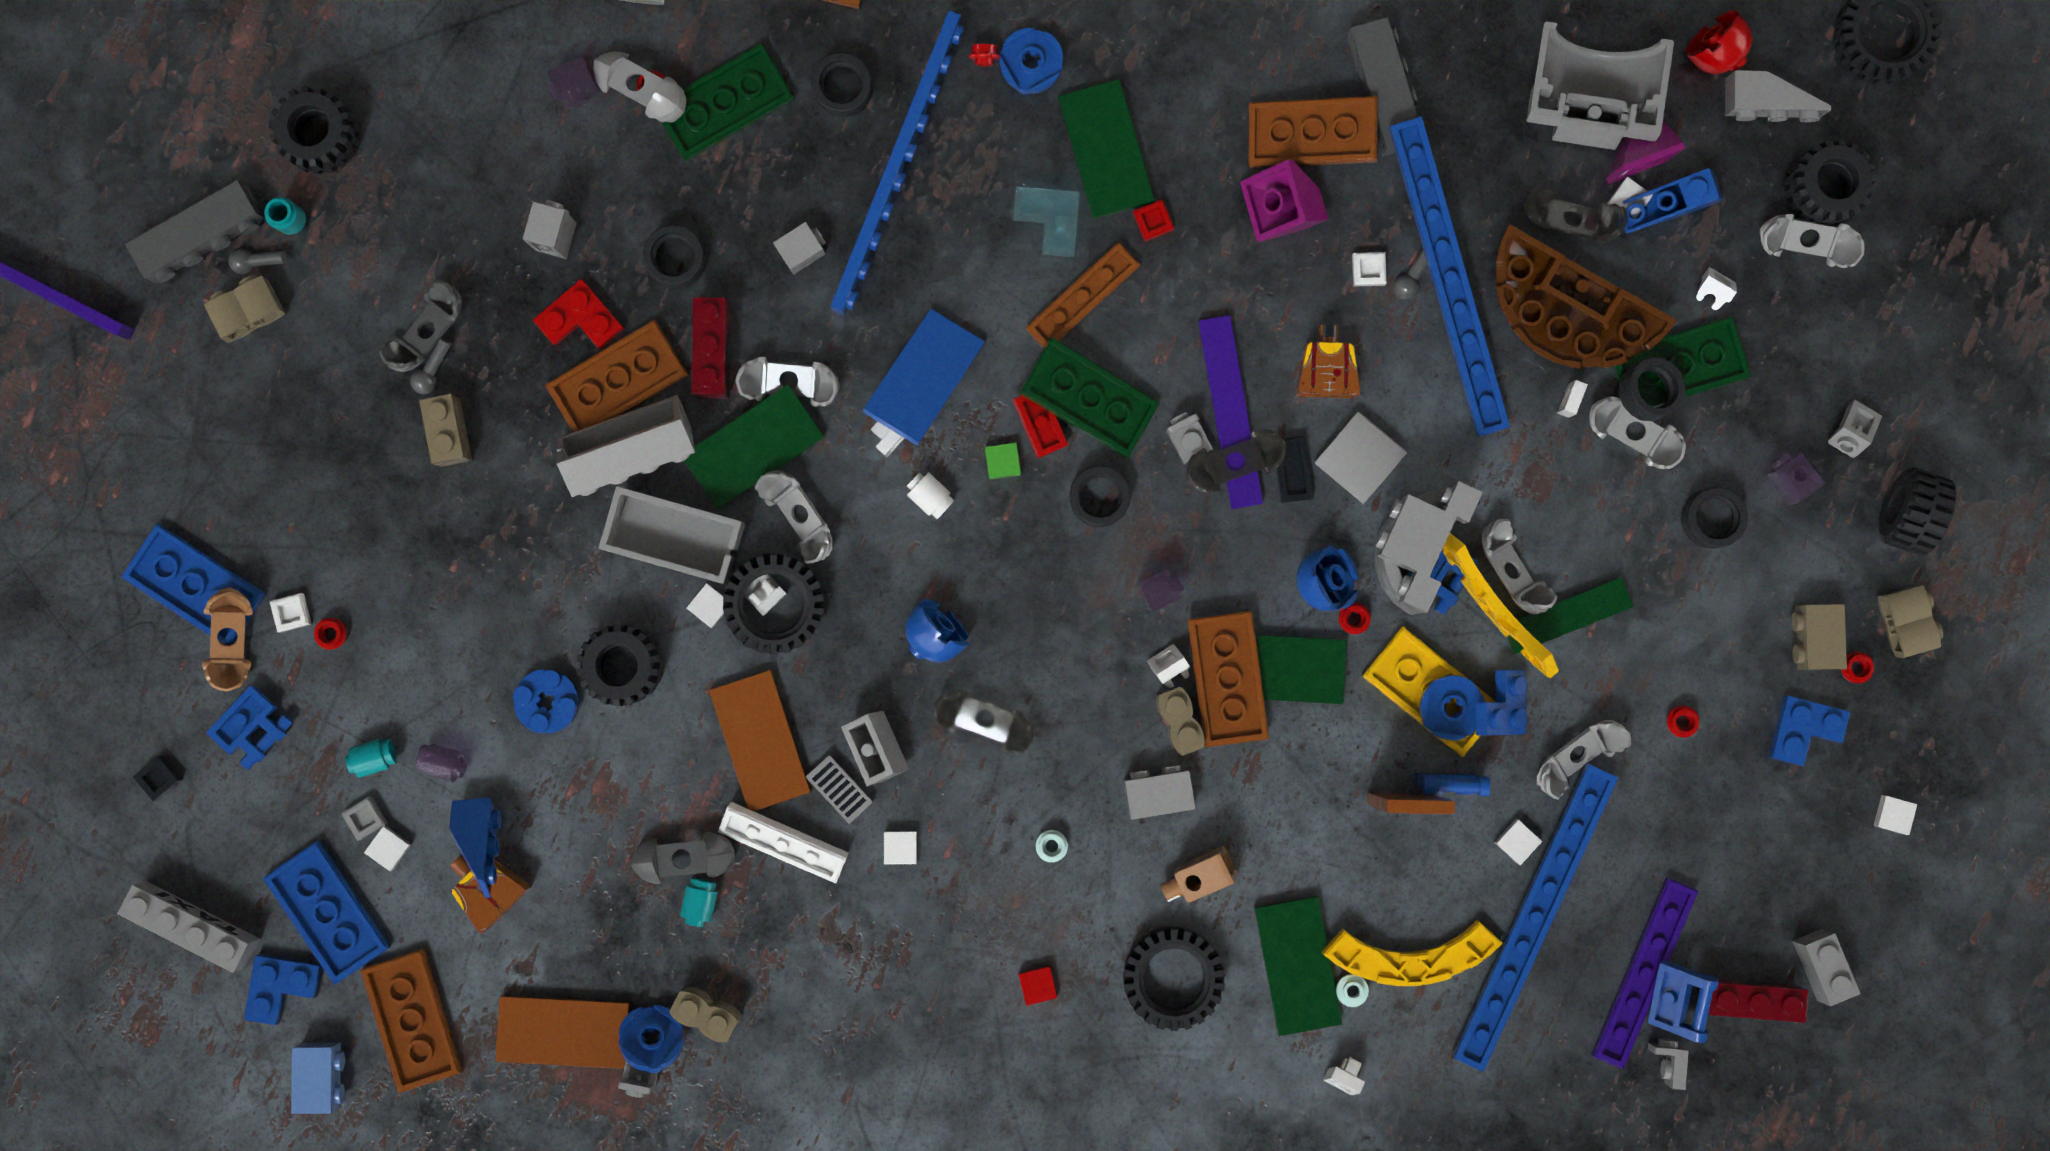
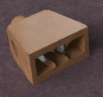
M1222 845L1178 866L1174 872L1175 878L1162 883L1161 889L1168 902L1184 895L1187 903H1190L1234 884L1238 872L1225 845ZM1195 875L1199 877L1201 882L1194 883L1189 876Z

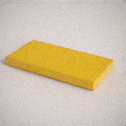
M1403 626L1400 627L1362 674L1364 679L1422 726L1419 702L1423 691L1428 687L1429 683L1444 676L1465 677ZM1477 687L1481 695H1483L1485 702H1496ZM1451 698L1449 703H1445L1444 710L1448 711L1449 717H1453L1454 712H1460L1461 706L1456 705V699ZM1474 731L1471 735L1461 740L1437 738L1460 757H1464L1481 735H1476V731Z

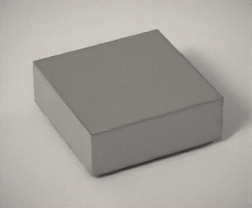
M372 796L367 797L341 813L357 841L364 839L388 824Z

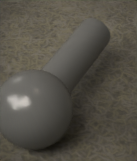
M242 248L234 250L228 258L230 268L238 274H246L255 266L286 264L288 262L286 251L252 254L250 251Z
M1422 250L1409 272L1400 275L1394 282V292L1401 299H1411L1418 293V280L1428 266L1424 250Z
M440 337L424 368L416 370L412 374L410 384L415 392L428 394L436 387L435 373L452 344L447 339Z

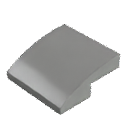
M1358 411L1317 458L1315 464L1364 504L1407 454V451Z

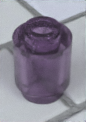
M432 743L430 746L426 744L421 746L416 757L415 766L416 769L422 770L424 775L453 783L457 778L464 776L467 760L464 759L462 751Z

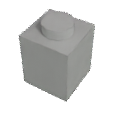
M806 222L773 242L793 275L825 255L821 247L826 243L816 227L810 230Z

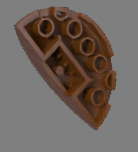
M1510 224L1507 226L1498 248L1495 263L1497 298L1513 332L1523 343L1540 356L1552 362L1579 369L1582 367L1608 368L1628 362L1630 358L1641 352L1653 348L1677 321L1626 290L1618 288L1571 261L1563 254Z

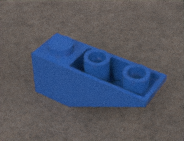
M1707 168L1623 201V204L1653 195L1645 207L1641 204L1633 203L1627 207L1625 215L1619 210L1618 213L1626 234L1716 204L1723 201L1724 197L1714 170ZM1634 208H1640L1642 211L1637 219L1631 216V211Z
M491 797L452 801L449 829L485 898H491L492 884L497 882V869L494 864V857L499 856L500 851L496 833L497 829L502 827L501 812L495 809Z

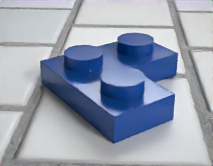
M1495 670L1496 702L1476 703V735L1526 734L1527 682L1525 670Z
M1784 696L1769 758L1804 766L1811 736L1843 743L1850 712L1791 696Z
M255 955L244 1020L271 1025L279 1024L285 994L308 998L317 997L322 966L316 963L274 956Z

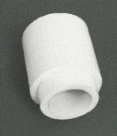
M919 472L907 485L911 490L907 496L928 516L932 514L936 519L954 502L949 496L951 492L929 472L925 476Z

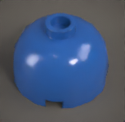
M1334 546L1319 548L1306 555L1298 566L1296 580L1299 593L1304 601L1314 609L1319 611L1346 609L1354 603L1358 596V590H1354V580L1359 579L1354 561L1342 548L1338 550L1333 548Z
M928 598L922 599L908 616L905 633L910 644L909 650L915 657L920 660L925 658L931 662L941 663L959 655L969 645V642H965L969 636L962 623L954 614L948 611L945 616L937 609L941 604Z

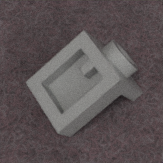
M1854 400L1848 405L1839 428L1829 437L1828 444L1839 449L1842 453L1855 458L1872 443L1882 415Z
M1185 412L1170 420L1172 426L1166 430L1183 465L1213 450L1198 421L1197 413L1189 417L1188 413Z
M1659 1038L1658 1043H1648V1050L1654 1054L1666 1055V1059L1662 1060L1660 1068L1661 1078L1664 1079V1083L1672 1089L1686 1090L1688 1050L1678 1045L1679 1041L1674 1039Z

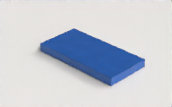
M930 309L864 407L863 413L918 446L983 348L985 341L933 309Z
M157 523L121 576V578L209 636L211 633V615L204 614V608L211 596L219 590L227 587L238 590L248 599L253 614L266 596L265 592L163 525ZM252 615L245 616V626ZM223 628L219 631L217 638L220 643L231 645L236 641L238 635L232 628Z
M316 841L263 877V880L334 985L391 947L320 841Z

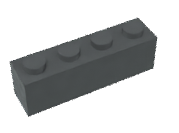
M1386 17L1351 27L1347 34V40L1364 97H1378V144L1382 157L1396 153L1388 127L1418 118L1414 106L1417 105V96L1413 86H1408L1405 76L1408 74L1407 62L1404 56H1399L1396 46L1399 44L1398 32L1394 25L1390 26L1389 19Z
M236 180L129 241L125 246L143 278L154 283H162L173 278L175 271L182 267L198 264L203 260V255L210 251H219L231 244V239L238 235H247L259 228L258 224L266 219L249 188Z

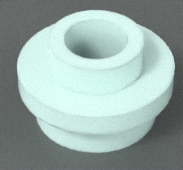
M1047 830L1037 838L1036 851L1044 861L1057 862L1066 855L1068 843L1061 832ZM1055 840L1058 843L1057 850L1054 852L1048 851L1045 847L1047 841Z
M1348 974L1338 981L1336 993L1341 1003L1348 1007H1357L1366 1001L1369 988L1362 977ZM1351 985H1356L1358 987L1357 995L1353 997L1348 996L1347 989Z

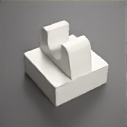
M1708 267L1702 276L1696 298L1701 301L1706 294L1715 295L1716 298L1712 302L1711 308L1717 310L1726 301L1729 303L1737 293L1736 282Z
M878 421L871 428L872 432L881 439L876 448L886 457L905 439Z
M769 574L755 579L744 593L745 598L763 616L787 595Z
M1174 644L1147 660L1152 671L1161 683L1165 684L1168 688L1174 687L1171 678L1179 673L1185 679L1189 677L1188 668L1190 666Z
M1351 1057L1345 1058L1340 1068H1328L1323 1081L1350 1095L1360 1094L1365 1083L1357 1078L1362 1063Z

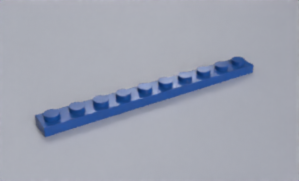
M950 10L947 13L831 303L832 311L845 316L847 309L853 310L859 292L855 291L859 279L865 280L871 265L870 262H867L870 251H876L880 244L882 233L878 231L882 221L888 222L894 208V203L890 201L894 191L900 192L906 178V174L902 173L906 161L911 163L914 159L918 147L914 141L918 132L924 133L930 116L926 114L929 104H935L941 90L938 81L941 74L947 75L953 56L949 54L953 44L959 45L965 27L961 26V15Z
M1422 116L1392 125L1388 128L1476 436L1480 437L1509 428V421Z
M1590 764L1585 765L1453 1052L1452 1057L1484 1072L1618 777Z

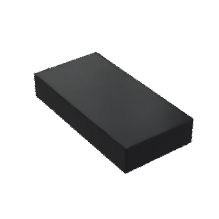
M1305 436L1272 440L1281 504L1314 499Z

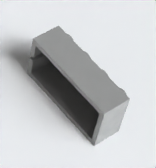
M678 395L557 438V466L571 497L590 495L596 492L599 487L610 483L612 485L623 483L629 476L640 472L643 474L651 473L662 464L671 461L675 463L686 460L690 454L695 453L692 427Z
M616 486L598 549L727 585L736 557L730 556L732 550H739L746 524L742 521Z

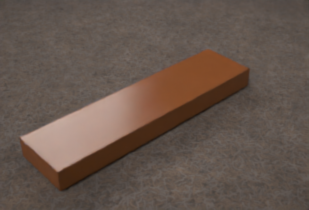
M1118 242L1027 325L1025 330L1042 348H1044L1050 337L1060 341L1140 267V264Z

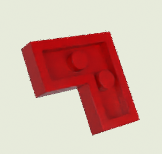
M582 279L533 319L534 323L555 346L579 326L599 349H602L624 330L623 326Z
M1022 395L1012 399L1037 458L1068 446L1054 414Z

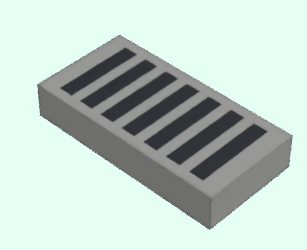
M831 755L827 756L806 776L848 824L873 803L872 799Z

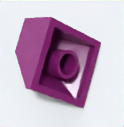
M1664 121L1661 134L1656 142L1624 137L1606 177L1608 184L1668 162L1685 149L1684 143Z
M1292 159L1240 181L1257 242L1302 231L1329 220L1320 189Z

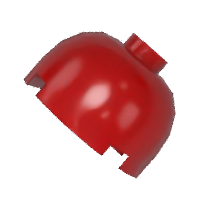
M1729 10L1715 18L1718 24L1711 29L1705 25L1686 47L1688 58L1703 72L1709 74H1722L1729 70L1734 72L1739 70L1747 61L1746 56L1751 49L1753 40L1752 31L1737 10Z

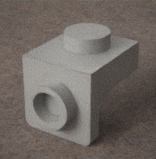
M625 1062L623 1077L619 1081L618 1088L626 1090V1095L643 1098L645 1094H651L655 1089L658 1073L638 1070Z

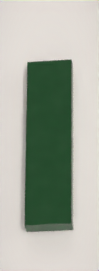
M1622 577L1556 602L1546 612L1539 614L1529 613L1516 619L1542 644L1633 608V604ZM1511 635L1506 638L1512 654L1520 653L1524 649Z

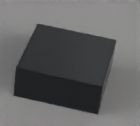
M157 756L133 776L153 802L161 799L182 781L163 756Z

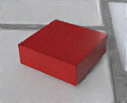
M1163 199L1132 212L1144 242L1174 231V226Z
M1050 965L1018 973L1026 1006L1058 998Z

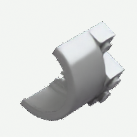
M1545 22L1535 82L1530 92L1526 122L1554 126L1553 141L1612 150L1617 148L1622 137L1656 142L1662 130L1674 41L1661 39L1657 44L1649 48L1631 52L1598 51L1569 42L1557 31V23Z
M1458 481L1453 483L1451 487L1446 486L1445 489L1433 490L1417 497L1408 494L1402 500L1396 499L1389 516L1383 523L1377 536L1374 564L1378 580L1384 592L1403 611L1410 615L1428 613L1441 585V582L1431 578L1430 574L1455 520L1464 524L1470 522L1482 496V491ZM1399 567L1413 572L1411 577L1405 575L1403 578Z

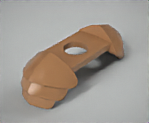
M227 587L211 596L204 608V614L211 615L210 659H205L202 662L205 678L210 686L225 692L240 688L248 677L251 662L244 659L245 616L253 614L248 599L238 590ZM223 628H232L236 631L238 638L235 643L224 645L217 638L219 631Z

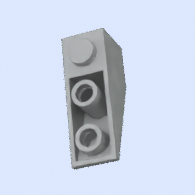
M1735 70L1725 78V116H1736L1737 121L1755 120L1756 117H1768V121L1781 122L1786 121L1788 117L1799 118L1800 122H1816L1831 111V105L1768 71Z

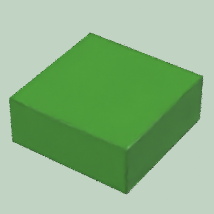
M1017 443L985 447L989 480L1021 475Z

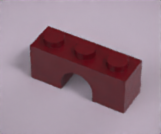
M693 297L691 394L697 399H729V367L726 359L727 336H730V303L726 298Z
M1719 979L1718 988L1716 991H1713L1708 1015L1806 1023L1808 990L1791 984L1763 982V985Z

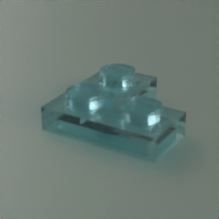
M1016 187L1013 221L1045 223L1042 255L1074 257L1080 192Z

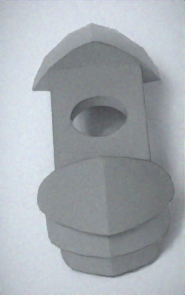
M613 51L605 53L594 60L593 71L595 80L604 93H607L610 87L645 106V114L649 118H655L660 122H674L684 113L687 99L683 89L673 78L665 77L662 79L629 61V54ZM635 74L642 75L645 80L644 86L638 91L629 90L627 86L629 78Z
M1785 214L1768 220L1760 228L1761 242L1764 250L1769 255L1773 254L1776 257H1780L1783 249L1827 257L1826 264L1828 266L1846 268L1848 266H1856L1864 255L1865 247L1861 235L1847 224L1840 223L1838 226L1796 219L1794 214ZM1810 229L1816 230L1819 233V238L1815 244L1806 246L1800 242L1803 232Z
M758 357L744 363L739 369L735 380L741 396H745L749 400L763 401L766 394H773L784 387L780 382L781 374L785 371H792L798 377V384L796 387L791 388L796 397L810 398L811 405L814 407L819 405L826 406L832 403L840 388L837 376L829 367L821 363L813 362V365L810 366L767 362L766 357Z
M1606 397L1591 405L1590 426L1601 439H1604L1607 434L1613 436L1646 455L1645 463L1658 469H1671L1683 460L1686 444L1683 436L1674 426L1668 424L1663 428L1652 421H1641L1631 416L1623 407L1620 397ZM1632 422H1640L1645 427L1644 436L1638 440H1632L1626 434L1627 426Z
M781 470L767 472L761 476L755 486V490L758 491L759 497L765 499L766 505L772 506L777 503L802 540L796 546V549L801 553V559L806 564L824 560L826 556L830 555L832 550V535L827 523L823 521L801 488L800 483L788 472ZM796 505H802L806 508L808 518L805 522H801L795 517L794 508Z
M1498 519L1495 522H1490L1488 527H1484L1482 531V548L1486 558H1488L1512 600L1518 607L1530 614H1539L1546 612L1548 608H1552L1557 600V595L1551 588L1546 586V582L1542 580L1538 582L1533 581L1511 545L1516 541L1517 536L1513 533L1514 528L1510 519ZM1506 563H1511L1516 567L1518 572L1516 579H1512L1506 574Z
M1603 720L1589 726V728L1543 762L1537 775V785L1546 794L1559 800L1564 795V790L1570 787L1567 778L1602 752L1607 757H1612L1615 752H1623L1625 748L1630 747V732L1614 720ZM1577 746H1584L1583 756L1576 761H1572L1570 759L1572 750Z

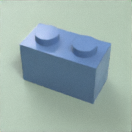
M308 1042L292 1047L291 1114H331L340 1108V1104L343 1103L345 1097L344 1085L340 1084V1071H343L345 1066V1054L341 1051V1042Z

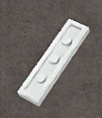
M730 802L727 806L718 833L833 883L837 882L849 854L844 850L733 802Z

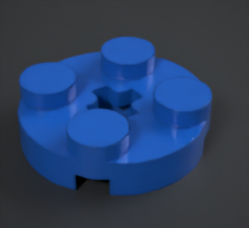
M1023 28L1014 32L1006 39L1000 54V70L1005 81L1012 88L1018 90L1019 93L1028 95L1030 93L1043 92L1052 87L1062 73V49L1058 41L1050 33L1034 30V28ZM1030 53L1032 57L1038 55L1040 60L1037 61L1036 68L1024 66L1026 54Z
M541 669L525 676L514 690V710L520 722L533 732L555 733L565 729L574 721L577 715L578 704H580V694L576 684L569 676L556 670ZM545 693L547 696H554L555 700L551 702L553 707L551 710H548L546 707H540L541 694Z
M1444 676L1435 679L1429 683L1420 698L1419 713L1423 726L1433 735L1445 740H1461L1466 738V736L1476 731V703L1485 702V699L1476 685L1465 677ZM1451 698L1456 699V705L1461 706L1460 712H1454L1453 717H1449L1448 711L1444 710L1445 703H1449Z
M653 1005V1007L644 1009L640 1007L631 1011L622 1021L619 1028V1048L625 1061L632 1067L648 1071L649 1073H658L675 1062L681 1054L684 1032L682 1024L670 1015V1009L661 1005ZM646 1032L650 1035L658 1032V1042L647 1045L643 1035Z

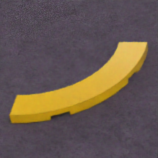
M1449 533L1442 551L1449 564L1452 566L1454 564L1457 565L1464 576L1460 578L1462 584L1506 638L1511 635L1524 647L1520 653L1547 678L1551 679L1559 672L1553 654L1536 640L1512 615L1478 570L1466 545Z
M1476 920L1468 929L1450 941L1433 948L1413 952H1397L1373 947L1355 938L1342 928L1321 953L1337 966L1356 976L1386 985L1420 986L1448 980L1468 968L1471 969L1477 966L1503 943L1481 922Z

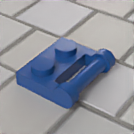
M1415 773V786L1422 788L1423 795L1443 794V792H1456V794L1476 795L1477 793L1478 796L1490 795L1491 784L1488 776L1479 774Z
M1667 960L1660 962L1648 1023L1694 1042H1706L1708 1030L1705 1028L1713 991L1717 990L1719 979L1709 974L1698 973ZM1694 985L1699 987L1700 990L1693 1023L1689 1025L1685 1023L1692 986Z

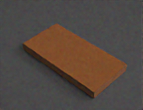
M1378 97L1250 102L1249 167H1273L1291 159L1298 166L1378 162Z
M654 319L547 383L545 386L572 432H576L627 413L689 376L659 324Z
M1252 611L1187 619L1201 727L1205 740L1204 747L1269 739Z
M769 670L709 690L747 808L751 811H756L810 793L811 789L772 671Z
M1367 793V804L1387 813H1455V801L1437 795Z
M423 948L360 969L398 1094L463 1072L425 949Z
M501 995L499 997L495 1062L624 1069L626 1061L619 1048V1028L624 1018L630 1013L631 1002Z

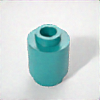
M274 198L265 207L264 215L267 223L283 234H296L305 226L306 215L304 210L287 198Z
M378 738L350 747L349 755H345V762L350 774L355 773L358 778L390 769L392 764L397 763V755L390 739L382 740Z
M691 878L690 885H686L680 916L686 918L685 924L704 927L705 922H712L718 891L715 890L716 882L702 878Z

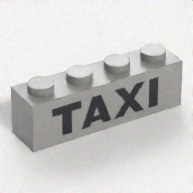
M147 881L131 886L117 913L232 973L247 968L261 940Z

